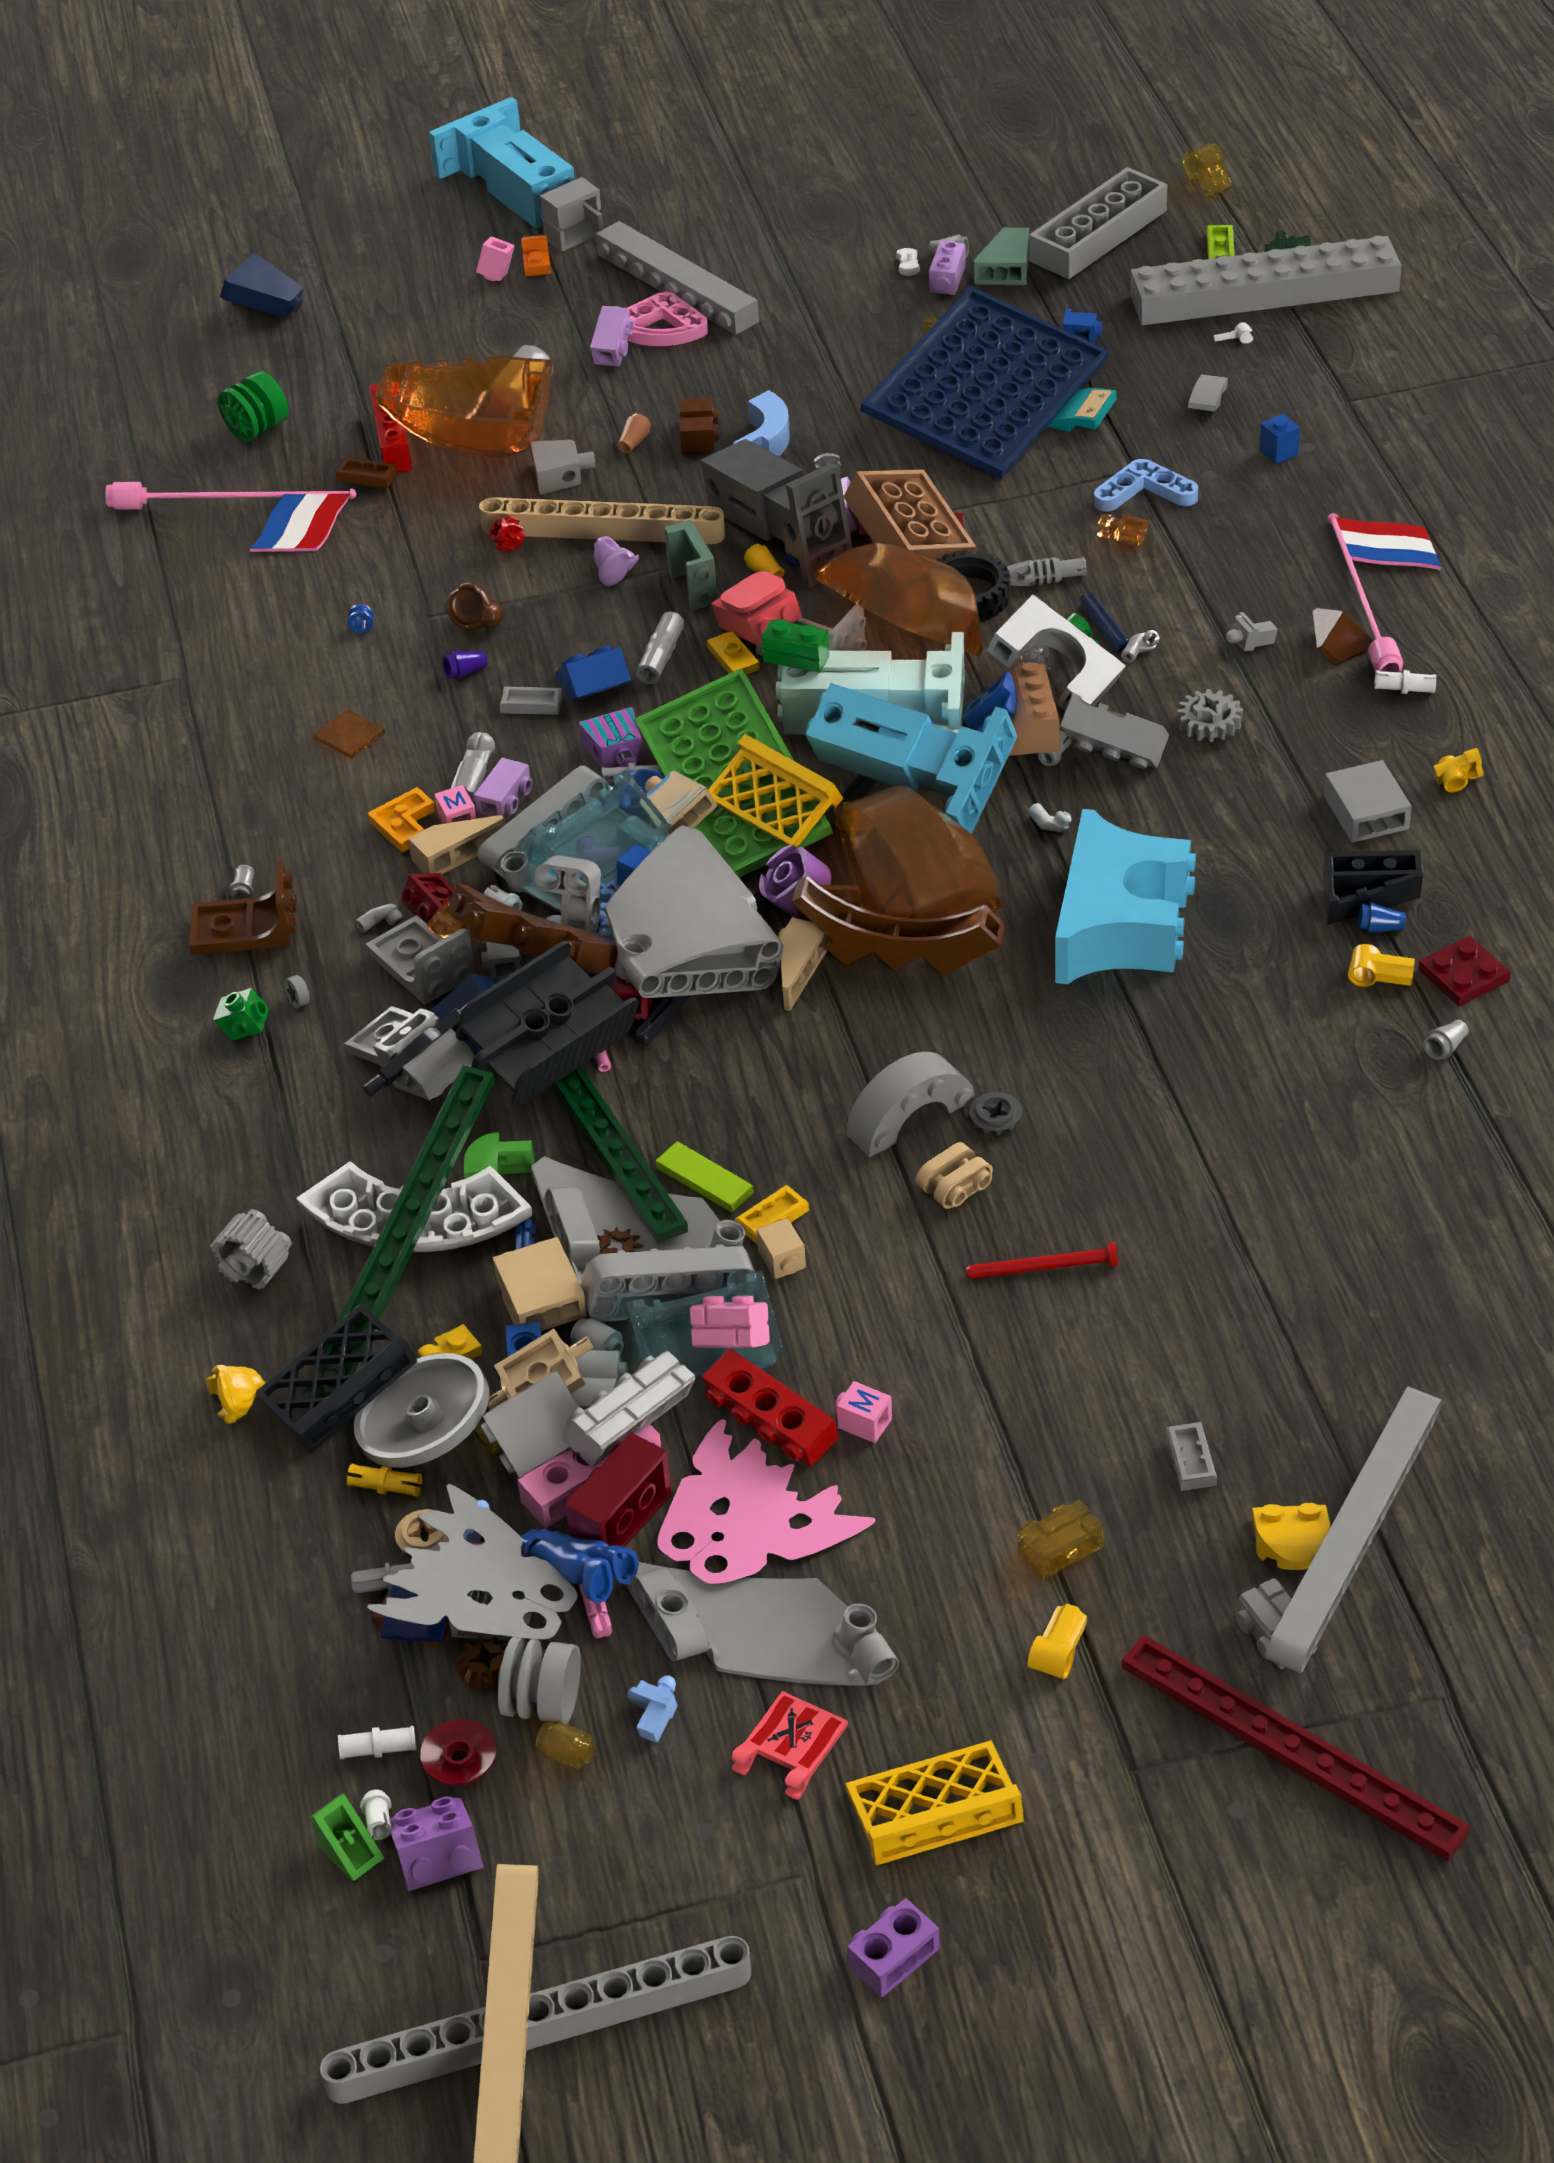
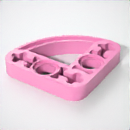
M660 292L627 307L630 319L634 321L633 334L629 335L627 339L629 342L648 346H672L700 339L708 333L707 318L672 292ZM661 319L666 320L675 327L670 329L644 328Z

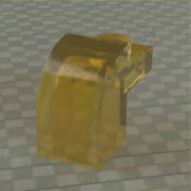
M1215 143L1188 150L1181 157L1190 181L1199 178L1206 196L1231 188L1232 184L1223 164L1226 157L1221 148Z

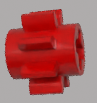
M508 516L506 519L501 517L500 520H496L490 529V538L492 542L496 543V549L507 552L508 549L514 551V548L517 549L524 541L525 532L523 527L519 526L520 520Z

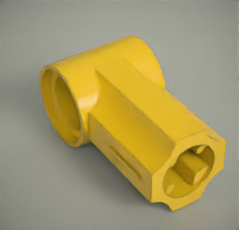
M1362 944L1353 950L1348 978L1353 984L1360 987L1371 986L1376 981L1411 986L1415 959L1384 955L1376 947Z
M1067 1603L1064 1606H1057L1043 1636L1038 1635L1032 1644L1027 1663L1029 1668L1064 1680L1066 1679L1073 1664L1075 1647L1087 1624V1616L1078 1607Z

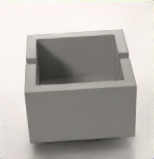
M583 177L540 195L542 215L545 217L543 219L544 235L547 236V241L561 252L596 237V233L603 230L602 213L599 212L601 210L600 191Z

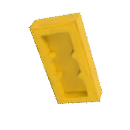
M733 631L707 640V648L729 674L741 668L746 675L760 670L759 661Z
M785 1185L735 1218V1222L742 1225L745 1229V1235L758 1245L756 1229L786 1218L791 1223L809 1211V1203L788 1185Z

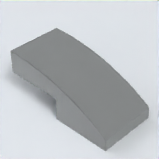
M1201 374L1190 396L1188 408L1215 412L1220 406L1222 393L1227 389L1228 378Z

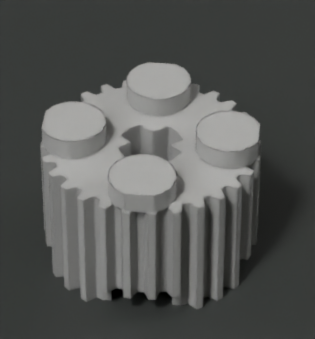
M251 1209L247 1214L238 1213L210 1247L214 1253L216 1252L215 1256L219 1258V1272H223L224 1276L228 1277L231 1282L245 1280L246 1283L250 1282L253 1288L261 1290L288 1258V1250L292 1245L291 1240L285 1233L275 1231V1227L269 1225L263 1213Z

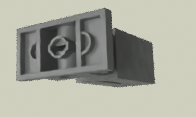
M743 439L700 460L709 506L722 509L724 518L765 541L774 537L784 541L786 553L799 560L803 585L811 588L855 566L838 465L831 462L804 476L803 469L747 439Z

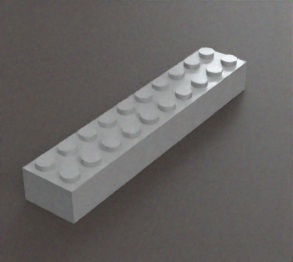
M1374 236L1360 240L1350 239L1337 243L1326 242L1321 245L1297 246L1283 250L1273 249L1268 252L1245 253L1229 257L1220 256L1206 260L1196 259L1191 262L1168 263L1153 267L1143 266L1131 269L1130 297L1142 326L1399 292L1402 265L1389 237Z

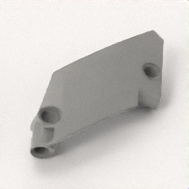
M639 1562L636 1575L632 1577L630 1583L625 1584L666 1654L673 1662L706 1652L715 1669L720 1672L795 1683L858 1686L877 1685L890 1677L899 1666V1660L890 1646L875 1629L877 1622L876 1612L865 1604L858 1603L847 1606L818 1578L767 1579L743 1577L726 1583L708 1584L695 1576L691 1571Z

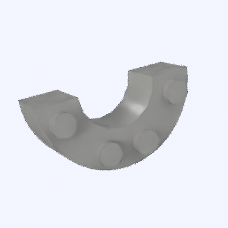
M918 1052L907 1055L884 1068L864 1088L850 1112L846 1135L870 1158L881 1151L887 1150L897 1142L898 1132L905 1120L922 1105L937 1102L950 1114L961 1107H966L976 1099L974 1088L955 1067L937 1053Z

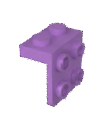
M442 1797L435 1800L430 1806L417 1810L414 1808L403 1809L390 1818L392 1826L390 1833L398 1853L408 1891L484 1868L473 1825L461 1798Z

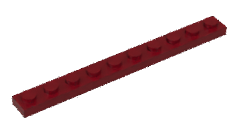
M1143 1634L1122 1658V1669L1449 1862L1468 1837L1470 1825Z

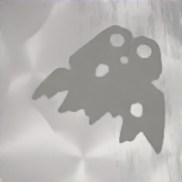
M447 1484L446 1487L454 1514L431 1510L428 1513H420L417 1516L448 1536L449 1542H439L440 1551L405 1547L404 1550L412 1556L411 1563L414 1568L402 1569L395 1575H387L383 1578L384 1582L402 1587L419 1596L408 1599L389 1597L386 1598L387 1604L385 1605L370 1604L367 1606L373 1612L412 1623L434 1625L438 1624L444 1616H447L451 1624L461 1631L543 1640L552 1638L561 1626V1620L556 1612L569 1611L577 1599V1592L571 1583L546 1560L535 1556L522 1557L521 1546L523 1539L487 1507H479L477 1505L478 1501L456 1486ZM472 1529L484 1538L485 1543L473 1545L464 1540L463 1534L465 1530ZM544 1585H555L563 1591L564 1595L559 1601H550L542 1596L540 1590ZM471 1591L488 1592L493 1599L486 1605L474 1601L467 1594ZM514 1591H521L525 1594V1598L518 1600L513 1597L512 1593ZM536 1612L543 1615L547 1623L544 1628L534 1629L525 1624L523 1617L526 1613Z

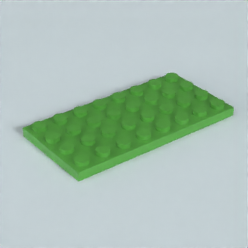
M742 668L635 718L638 728L664 777L670 772L676 771L703 785L707 790H709L741 749L738 741L744 734L793 760ZM745 760L737 770L738 775L752 772L751 763ZM772 775L759 778V788L774 784ZM753 780L738 783L739 793L754 789ZM733 785L724 787L717 796L724 798L733 795ZM794 787L780 790L781 800L796 796ZM775 792L761 795V806L776 802ZM755 798L740 801L741 810L755 808ZM816 800L804 802V813L813 811L818 802ZM797 804L782 808L783 818L798 815ZM719 806L693 828L700 830L739 878L765 866L777 851L787 846ZM777 810L763 813V822L776 821ZM824 814L801 842L800 847H805L833 834L832 828ZM799 823L784 826L785 835L790 838L799 829Z

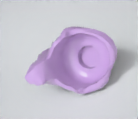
M610 537L598 538L596 543H594V561L599 569V580L605 586L618 584L638 562V554L635 556L633 552L620 548Z

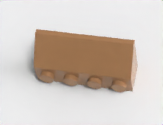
M1029 662L1023 666H1015L1009 673L1014 681L1017 704L1015 715L1010 719L1018 737L1009 756L1060 751L1059 716L1045 665Z

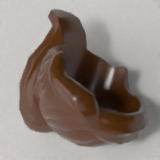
M472 582L461 584L458 589L450 594L446 602V612L449 618L463 631L478 629L482 626L495 628L504 618L503 608L500 603L492 600L483 588Z

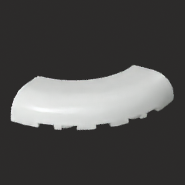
M350 1161L296 1199L302 1209L329 1230L349 1240L374 1247L403 1186H401V1189L386 1186L383 1181L368 1175ZM489 1166L469 1178L451 1183V1188L442 1189L413 1252H435L456 1249L493 1238L531 1217L532 1208Z

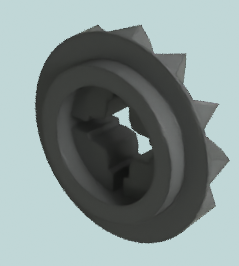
M991 1092L979 1096L972 1102L969 1116L970 1120L973 1121L975 1129L982 1128L985 1135L990 1131H996L1000 1135L1002 1130L1012 1132L1014 1125L1021 1123L1022 1106L1016 1098L1009 1094ZM1001 1109V1115L996 1116V1118L990 1117V1115H995Z

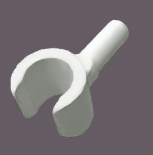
M1244 322L1239 323L1235 330L1214 335V340L1217 342L1239 338L1242 343L1247 344L1253 340V336L1249 333L1252 329Z

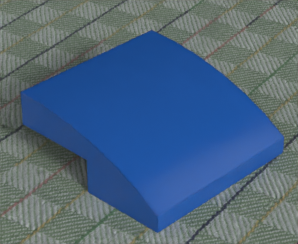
M1007 671L967 705L962 721L970 729L983 733L984 722L988 716L992 715L995 707L1007 710L1010 718L1015 715L1017 697L1012 675Z

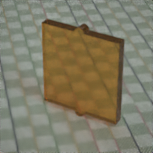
M347 709L334 720H329L325 727L314 734V737L319 742L352 759L365 748H370L374 741L385 734V729Z

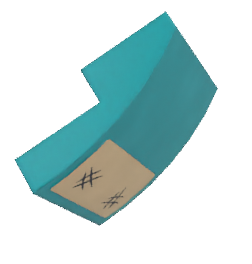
M1103 388L1079 389L1048 427L1071 432L1075 425L1096 430L1117 400L1116 390Z

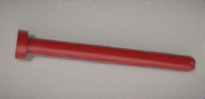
M1112 1242L1106 1243L1105 1249L969 1265L966 1267V1275L968 1278L974 1279L1108 1262L1109 1267L1118 1266L1116 1243Z

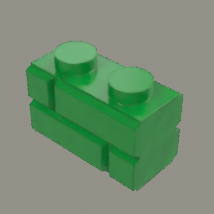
M784 619L770 620L762 636V647L764 648L763 661L821 673L830 655L828 630L817 628L811 624H793Z

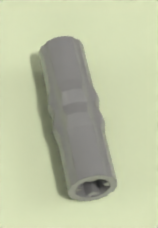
M669 611L662 615L636 669V676L641 682L646 684L658 682L684 627V620L679 614Z

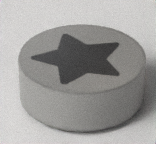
M298 975L286 978L284 980V989L289 1002L295 1008L307 1005L310 1001V994L305 981Z

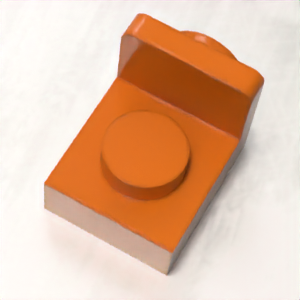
M547 236L523 237L521 241L525 276L551 274Z

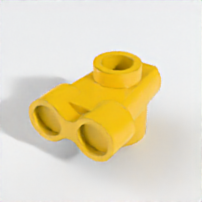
M1478 748L1465 751L1463 755L1457 757L1445 756L1441 758L1438 764L1433 766L1438 786L1443 785L1447 792H1458L1466 787L1468 779L1473 780L1484 776L1481 765L1482 759Z

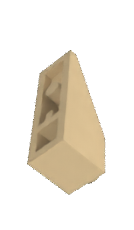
M502 815L433 825L408 838L411 860L424 874L440 873L442 875L477 857L480 846L505 825V818Z
M794 917L791 918L786 928L780 930L778 935L784 945L781 971L784 1010L787 1011L792 1009L828 951L825 947L828 935L821 931L815 923Z

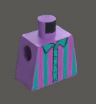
M625 708L579 722L581 745L600 767H627L628 763H634L636 766L637 761L643 758L641 736L635 721L636 717L633 708Z

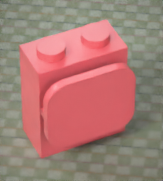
M766 571L750 575L726 590L720 598L711 603L720 628L728 632L733 631L737 636L755 645L762 643L763 633L770 620L784 619L789 623H793L803 616L795 593L785 588L786 586L782 578Z

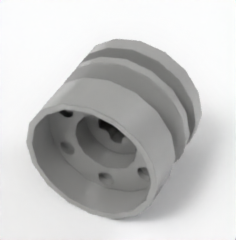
M513 1636L508 1642L499 1671L498 1707L500 1714L514 1717L518 1712L520 1718L528 1719L532 1715L537 1703L539 1720L567 1724L573 1714L578 1695L581 1670L579 1647L573 1644L551 1642L543 1657L540 1641L531 1639L526 1643L524 1638Z

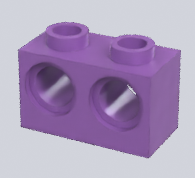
M905 1898L895 1907L890 1906L885 1909L878 1921L866 1931L861 1930L853 1936L847 1946L849 1968L876 1994L883 1998L940 1950L939 1927ZM903 1931L912 1932V1933L909 1934V1935H901V1934H899L900 1932H903ZM875 1955L883 1957L877 1960L870 1959V1957Z

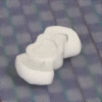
M912 248L898 250L896 252V259L900 260L899 273L904 276H912L919 273L920 266L917 260V250Z

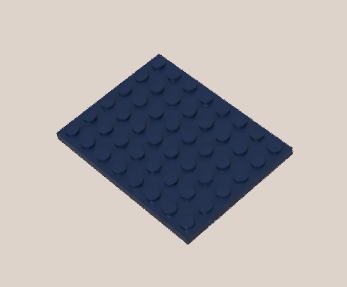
M970 286L862 401L860 411L1002 479L1052 423L1053 419L1077 391L1082 389L1108 359L1109 351Z

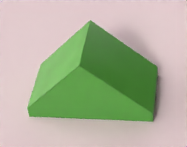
M341 1793L311 1816L318 1847L351 1881L357 1880L384 1859V1856L345 1794Z

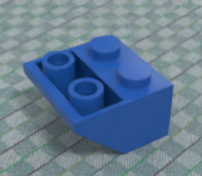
M611 645L595 649L586 658L583 653L567 658V661L562 662V667L555 672L557 679L571 701L616 688L631 681L621 647L612 649Z

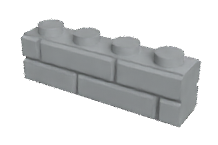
M664 1351L656 1358L652 1355L648 1356L639 1365L635 1374L625 1373L615 1383L612 1391L608 1393L602 1390L591 1401L589 1408L585 1411L582 1408H578L569 1416L566 1421L568 1428L564 1435V1442L575 1452H579L580 1457L591 1467L597 1465L609 1456L614 1446L619 1442L622 1443L631 1432L638 1434L687 1397L695 1381V1375L684 1365H680L679 1360L669 1351Z

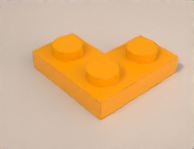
M416 787L368 812L367 815L369 823L403 853L410 849L408 838L425 830L416 821L435 812V804L422 790Z

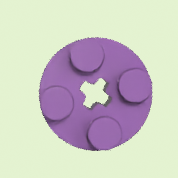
M788 845L777 851L766 864L769 870L766 877L761 874L759 889L761 894L789 916L798 918L797 907L792 903L797 881L807 875L818 885H830L831 872L827 865L803 847L799 846L796 848L793 845Z

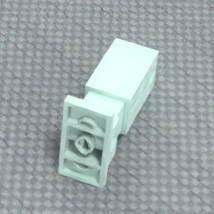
M952 632L951 644H946L945 651H927L926 660H892L891 651H829V658L821 673L778 665V680L782 681L776 682V699H779L782 704H778L777 719L778 722H783L784 734H806L807 723L811 718H814L818 710L819 698L823 692L827 691L830 683L927 714L932 724L957 730L962 726L965 682L964 632Z

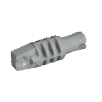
M1051 557L1049 559L1043 558L1042 560H1027L1007 566L1010 572L1011 586L1058 583L1065 577L1087 575V571L1084 569L1086 568L1084 557L1062 561L1059 558Z

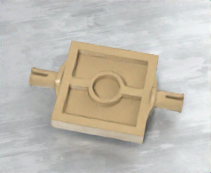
M552 1329L494 1365L501 1378L502 1389L489 1396L488 1408L490 1410L556 1370L571 1393L586 1385L578 1370L577 1358L595 1349L589 1338L585 1336V1338L568 1347L567 1344L562 1342L555 1329Z

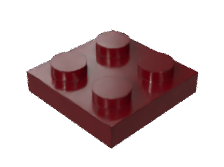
M1470 935L1419 960L1418 970L1457 1006H1461L1509 982L1511 974L1502 963Z

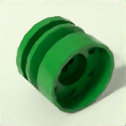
M256 371L241 380L240 384L235 383L218 394V409L224 423L238 439L244 442L252 441L257 436L262 435L266 429H272L288 418V403L282 389L264 371Z

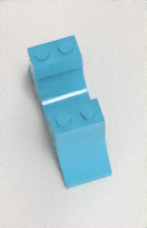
M1082 809L1055 936V983L1069 984L1086 974L1109 969H1144L1174 972L1176 960H1182L1184 941H1178V937H1183L1184 918L1179 917V908L1186 907L1187 896L1193 895L1195 888V877L1190 876V872L1195 871L1196 853H1190L1191 840L1154 837L1130 832L1109 823L1095 810Z

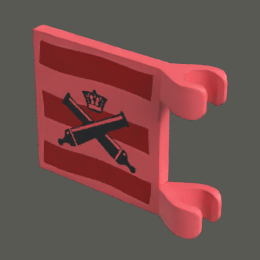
M782 1691L747 1740L733 1751L732 1760L735 1763L732 1765V1770L738 1774L746 1775L756 1755L759 1754L792 1770L785 1778V1785L788 1786L785 1790V1795L798 1800L804 1793L814 1772L848 1727V1720Z

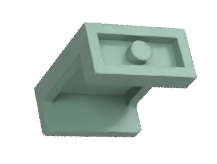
M691 520L664 527L668 573L672 579L687 575L689 606L691 610L711 606V603L718 599L713 555Z

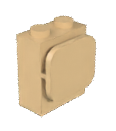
M558 1237L493 1257L496 1281L514 1325L540 1322L541 1331L587 1316L584 1292Z

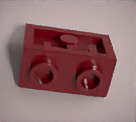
M440 873L409 874L402 892L401 901L414 916L417 915L436 933L442 918H455L449 913L450 899L455 893V889Z

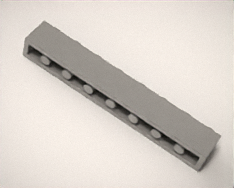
M618 221L596 233L597 252L600 257L661 292L674 293L707 319L729 332L737 335L759 322L757 299L626 224Z

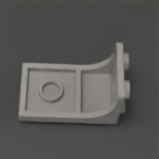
M856 604L834 628L804 618L793 622V624L799 625L811 624L817 628L828 630L829 651L866 650V618L864 617V607L862 605ZM762 643L756 645V654L763 656L764 648Z
M417 915L365 944L367 953L423 1005L459 986L471 974H475L469 933L465 929H460L443 939Z

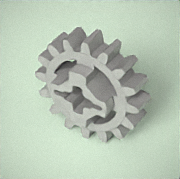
M1207 689L1206 693L1203 694L1195 691V697L1186 695L1185 702L1179 703L1177 723H1180V730H1187L1188 737L1198 735V741H1201L1204 737H1208L1210 742H1213L1214 738L1217 737L1223 741L1225 740V734L1234 736L1235 729L1241 728L1243 708H1240V701H1233L1232 694L1222 696L1223 691L1221 690L1216 694H1212L1210 689Z

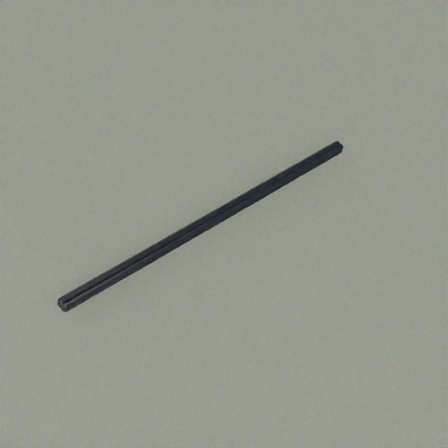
M860 774L841 794L844 799L837 808L831 806L824 814L832 831L837 827L836 816L843 803L848 802L854 808L877 780ZM830 835L803 848L813 855ZM758 889L753 896L756 899L757 912L761 915L771 902ZM691 995L664 997L634 1031L635 1041L644 1046L648 1045Z

